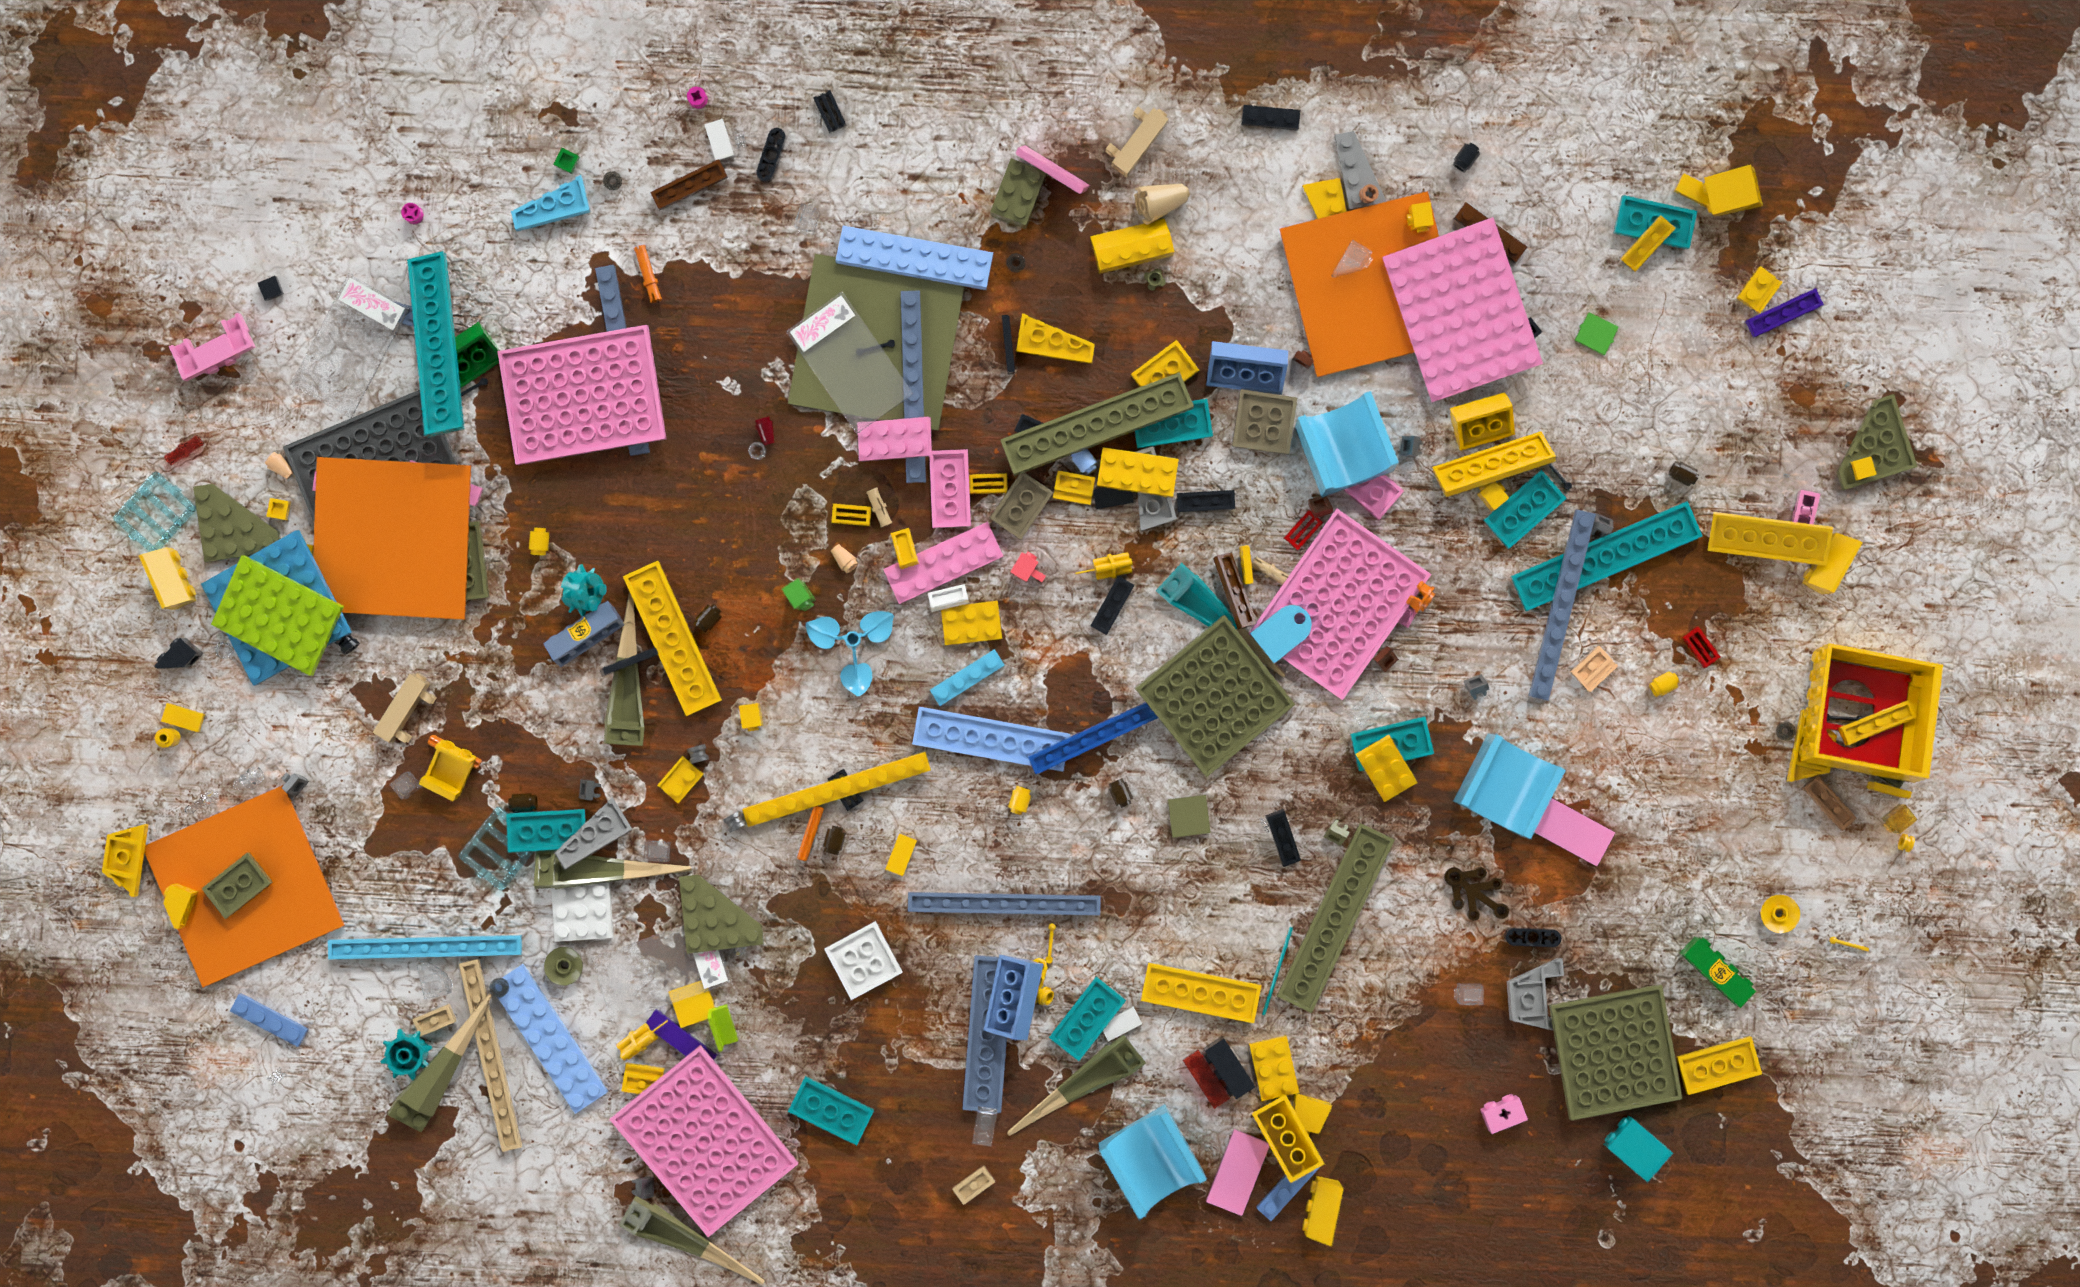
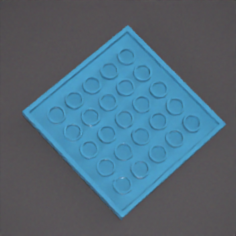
M295 530L249 556V558L336 602L300 530ZM237 564L201 583L215 613ZM342 613L327 646L352 633ZM226 633L253 686L291 667Z

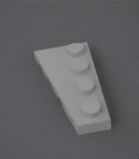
M1355 132L1336 134L1334 138L1348 210L1387 202ZM1372 184L1378 189V198L1371 203H1364L1359 197V192L1366 185ZM1369 190L1365 192L1366 196L1369 195V198L1372 196V192H1369Z
M1154 447L1137 451V453L1156 455ZM1138 493L1140 531L1177 520L1170 497Z

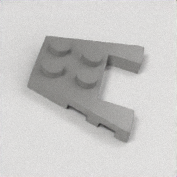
M1556 958L1507 981L1509 1018L1511 1021L1553 1031L1552 1019L1548 1017L1545 978L1564 976L1563 958Z

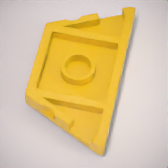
M1804 709L1800 711L1786 782L1830 773L1831 767L1801 762L1799 750L1801 745H1803L1802 729L1806 724ZM1827 729L1826 731L1830 738L1836 742L1837 735L1830 729Z
M149 824L107 834L102 873L108 878H112L119 887L123 886L130 892L128 895L131 897H137L139 892Z

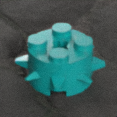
M580 564L576 571L569 572L564 577L561 588H563V597L561 599L566 606L570 607L569 613L574 609H578L580 615L585 616L586 611L597 610L603 595L607 592V586L603 584L601 577L594 573L595 568L586 572L583 564Z
M398 1029L396 1039L391 1042L383 1041V1044L386 1046L384 1054L386 1057L381 1060V1064H388L387 1067L393 1072V1078H396L398 1075H408L413 1081L416 1078V1071L428 1065V1051L432 1049V1045H428L420 1037V1031H417L415 1034H405L402 1029ZM405 1051H407V1052L409 1053V1057H408V1058L405 1057V1056H406Z

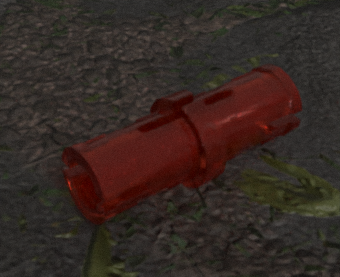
M195 435L187 442L178 444V447L164 455V458L172 466L180 459L189 457L190 453L203 446L204 443L198 435Z

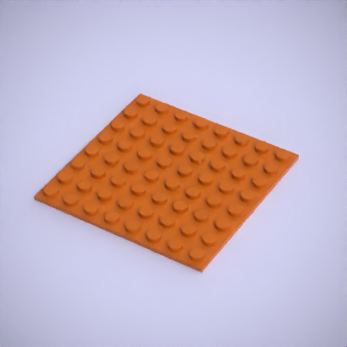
M1428 191L1279 229L1310 353L1314 360L1313 365L1316 377L1415 353L1382 257L1439 237L1433 210L1434 225L1429 228V231L1417 233V230H1411V226H1408L1407 214H1409V207L1412 204L1430 202Z
M317 457L313 557L336 602L344 606L342 613L465 619L471 465Z
M283 785L145 845L144 853L163 897L166 888L172 884H180L198 891L185 928L178 929V932L202 988L345 926L288 793L282 789ZM250 852L273 883L233 915L225 919L202 888L238 859Z

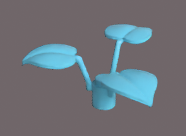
M885 611L869 613L860 622V628L865 633L858 634L855 631H850L846 636L840 637L837 636L840 632L839 624L831 617H820L806 622L808 636L819 648H832L836 639L845 640L846 646L852 649L854 665L845 666L841 671L840 679L843 686L856 696L863 695L868 690L872 681V670L866 663L857 664L856 648L861 643V637L868 635L869 640L874 643L884 642L892 632L894 615Z

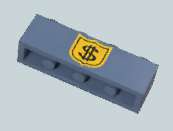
M607 601L598 605L596 611L585 614L580 620L568 625L557 635L551 636L543 644L552 660L562 667L625 624L615 607Z

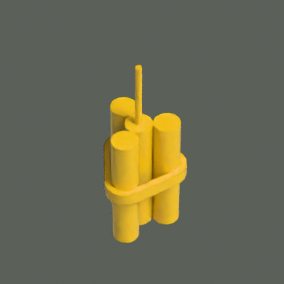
M1128 552L1117 555L1107 554V557L1092 560L1094 569L1076 572L1075 574L1095 571L1096 580L1109 577L1113 579L1118 575L1132 573V560L1129 558Z
M668 1020L653 1031L650 1030L646 1023L635 1031H630L626 1038L616 1044L621 1052V1058L624 1061L626 1059L630 1060L639 1052L645 1051L647 1046L658 1039L657 1034L654 1032L666 1024Z

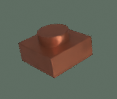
M1298 350L1292 360L1306 369H1309L1314 362L1311 359L1312 355L1304 350L1302 352Z
M1319 496L1308 500V505L1315 518L1333 513V507L1327 496Z
M1388 646L1373 658L1384 672L1399 660Z

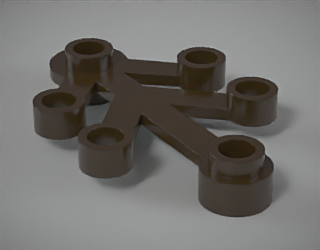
M1451 867L1446 870L1444 879L1452 887V906L1455 909L1459 910L1464 907V901L1460 895L1461 886L1466 890L1469 907L1467 917L1470 920L1476 921L1480 917L1475 897L1491 908L1495 917L1499 919L1508 917L1509 908L1503 903L1497 904L1480 891L1487 889L1499 890L1502 887L1500 879L1493 878L1487 882L1470 884L1464 879L1473 877L1484 878L1487 875L1486 869L1477 867L1475 870L1461 871L1459 868ZM1479 869H1482L1484 871L1482 876H1478L1477 871ZM1452 873H1456L1457 878L1455 880H1451L1450 878ZM1495 880L1499 881L1498 887L1493 886ZM1457 900L1461 901L1459 907L1455 906V901ZM1499 907L1503 908L1502 914L1497 913ZM1473 911L1477 913V916L1475 918H1471L1470 916L1471 912Z

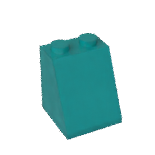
M1630 1116L1624 1117L1618 1123V1128L1614 1133L1611 1132L1605 1138L1606 1142L1603 1145L1646 1182H1649L1673 1152Z

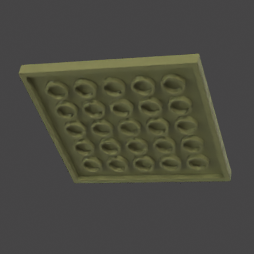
M1225 615L1220 617L1135 687V690L1205 777L1212 774L1295 705Z
M1661 984L1549 1005L1569 1120L1682 1099L1663 986Z

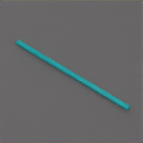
M1289 927L1262 1012L1264 1016L1266 1015L1291 937L1292 927Z

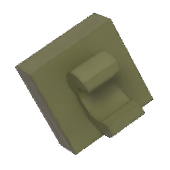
M1335 820L1326 830L1323 837L1340 846L1348 837V825L1345 824L1341 828L1337 826L1339 820Z

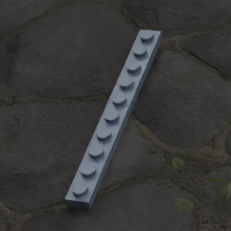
M615 265L595 268L607 332L627 328ZM648 443L628 446L630 456L650 453Z
M901 291L904 418L924 417L920 291ZM925 457L906 458L907 483L926 482Z
M1575 509L1528 695L1530 697L1549 701L1596 516L1594 513Z
M908 892V912L1100 915L1101 896Z

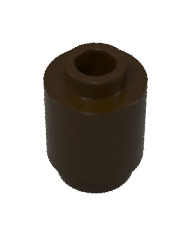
M1675 461L1668 475L1672 476V479L1688 487L1691 484L1694 485L1699 477V474H1697L1698 469L1681 461Z
M708 604L696 617L697 620L694 624L706 633L722 618L720 615L722 611L716 605L710 606Z
M1123 778L1109 784V791L1116 806L1120 805L1123 808L1132 804L1130 800L1134 798L1127 782H1124Z
M532 793L512 794V798L508 799L509 810H512L513 813L537 810V795H532Z
M832 825V828L827 829L823 844L825 847L824 852L839 855V851H842L846 832H843L842 827Z

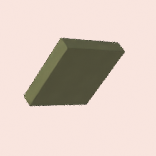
M1206 795L1168 799L1172 838L1211 833Z

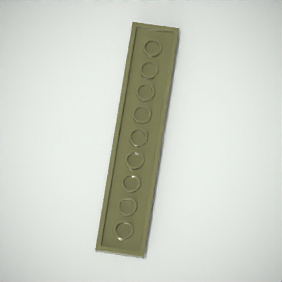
M1179 372L1003 438L1000 441L1013 475L1016 476L1194 409V405Z
M1358 824L1276 995L1277 997L1310 1013L1313 1012L1395 839L1364 824Z

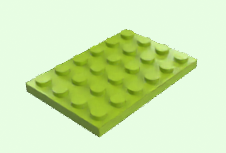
M241 555L211 625L293 668L313 676L344 606L245 555Z

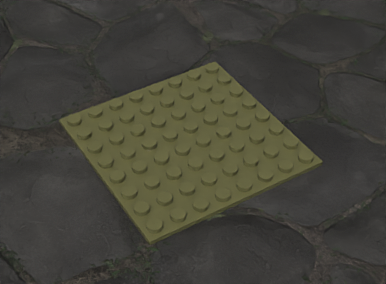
M815 254L803 322L841 295L855 316L805 352H803L798 344L788 404L881 421L905 419L901 291H920L924 417L931 418V430L939 431L964 286L837 264L835 261L836 257ZM889 340H894L895 342L894 347L888 346L863 353L862 356L856 354V350L859 348L866 349L888 343Z

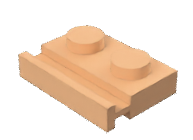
M1597 646L1570 673L1588 692H1591L1618 665L1613 662L1600 646Z

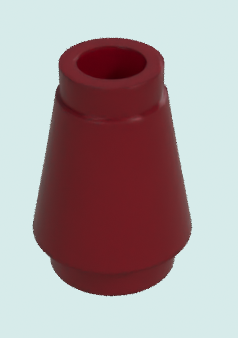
M770 416L756 419V425L754 426L763 444L775 443L773 420H770Z

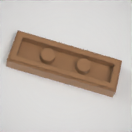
M1819 775L1813 777L1802 787L1841 831L1857 819Z

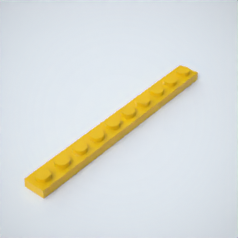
M925 751L744 807L742 811L747 826L751 827L931 771V767Z

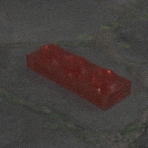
M1199 1049L1182 1059L1214 1109L1230 1099Z

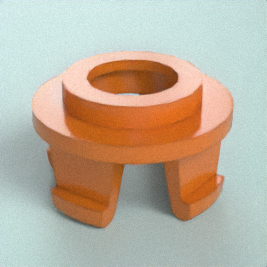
M1420 581L1417 589L1420 590L1419 593L1424 598L1421 600L1410 595L1406 601L1417 614L1420 610L1424 612L1436 595L1434 593L1435 587H1430L1423 581Z

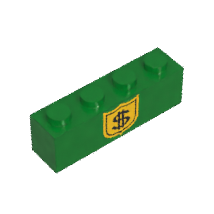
M1694 937L1679 954L1729 1001L1741 1008L1756 992L1752 988L1754 984L1746 977L1742 978L1738 974L1740 971L1734 965H1728L1724 961L1725 957L1716 950L1714 952L1710 948L1711 944L1705 938Z

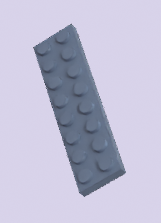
M975 955L963 1110L1001 1113L1007 1037L984 1031L999 959L997 956Z

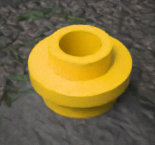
M1047 986L1040 989L1037 994L1040 1005H1049L1054 998V992Z

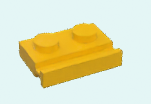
M1760 266L1736 298L1749 308L1755 310L1757 314H1760L1783 282L1776 279L1774 275Z
M1058 471L1053 499L1090 505L1095 477Z
M682 756L657 786L663 789L677 803H680L704 773Z
M627 1062L625 1064L621 1091L636 1094L642 1093L664 1075L665 1068Z

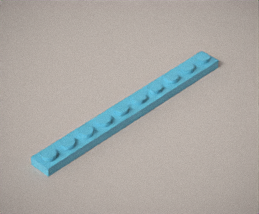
M522 935L328 940V959L522 955Z

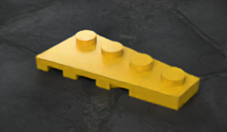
M1340 178L1302 185L1317 219L1346 212Z
M1022 313L1016 352L1092 364L1094 343L1066 333L1061 329L1054 328Z

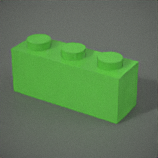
M796 579L782 588L794 609L807 611L814 606L813 602L816 599L803 580Z

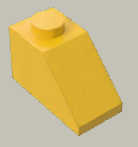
M172 884L166 888L163 902L172 925L177 930L185 928L198 891L180 884Z

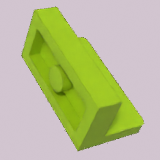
M727 1004L709 1009L708 1022L718 1051L722 1052L724 1045L738 1042L739 1038Z

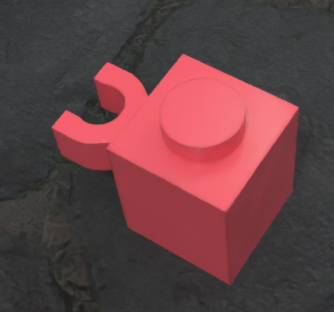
M1028 551L1026 554L1021 553L1010 573L1026 583L1030 576L1041 583L1046 575L1035 569L1039 562L1036 561L1037 557Z

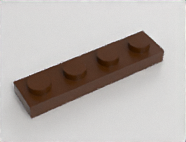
M718 159L650 193L660 211L727 179L728 176Z
M1465 202L1453 219L1467 227L1489 218ZM1496 224L1507 258L1516 263L1527 246Z
M1232 552L1215 556L1213 560L1237 629L1256 625L1257 623Z

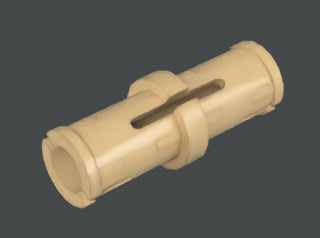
M878 488L867 491L866 493L873 506L872 511L876 513L881 525L880 527L891 524L892 521L885 508L887 505L883 503Z
M1257 556L1252 562V568L1265 574L1266 578L1270 577L1282 585L1289 576V574L1276 568L1274 564H1269Z

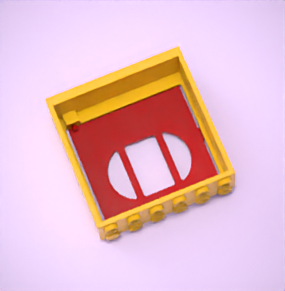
M1831 643L1816 649L1812 654L1814 664L1813 670H1811L1809 680L1811 681V687L1807 692L1809 702L1804 712L1806 724L1802 729V737L1804 739L1803 745H1801L1799 750L1801 762L1912 783L1929 779L1943 665ZM1853 680L1865 685L1874 698L1832 691V688L1841 681ZM1830 697L1873 705V714L1909 700L1917 716L1915 719L1868 737L1864 744L1854 748L1843 747L1837 744L1826 731L1827 729L1838 731V728L1843 726L1827 722Z

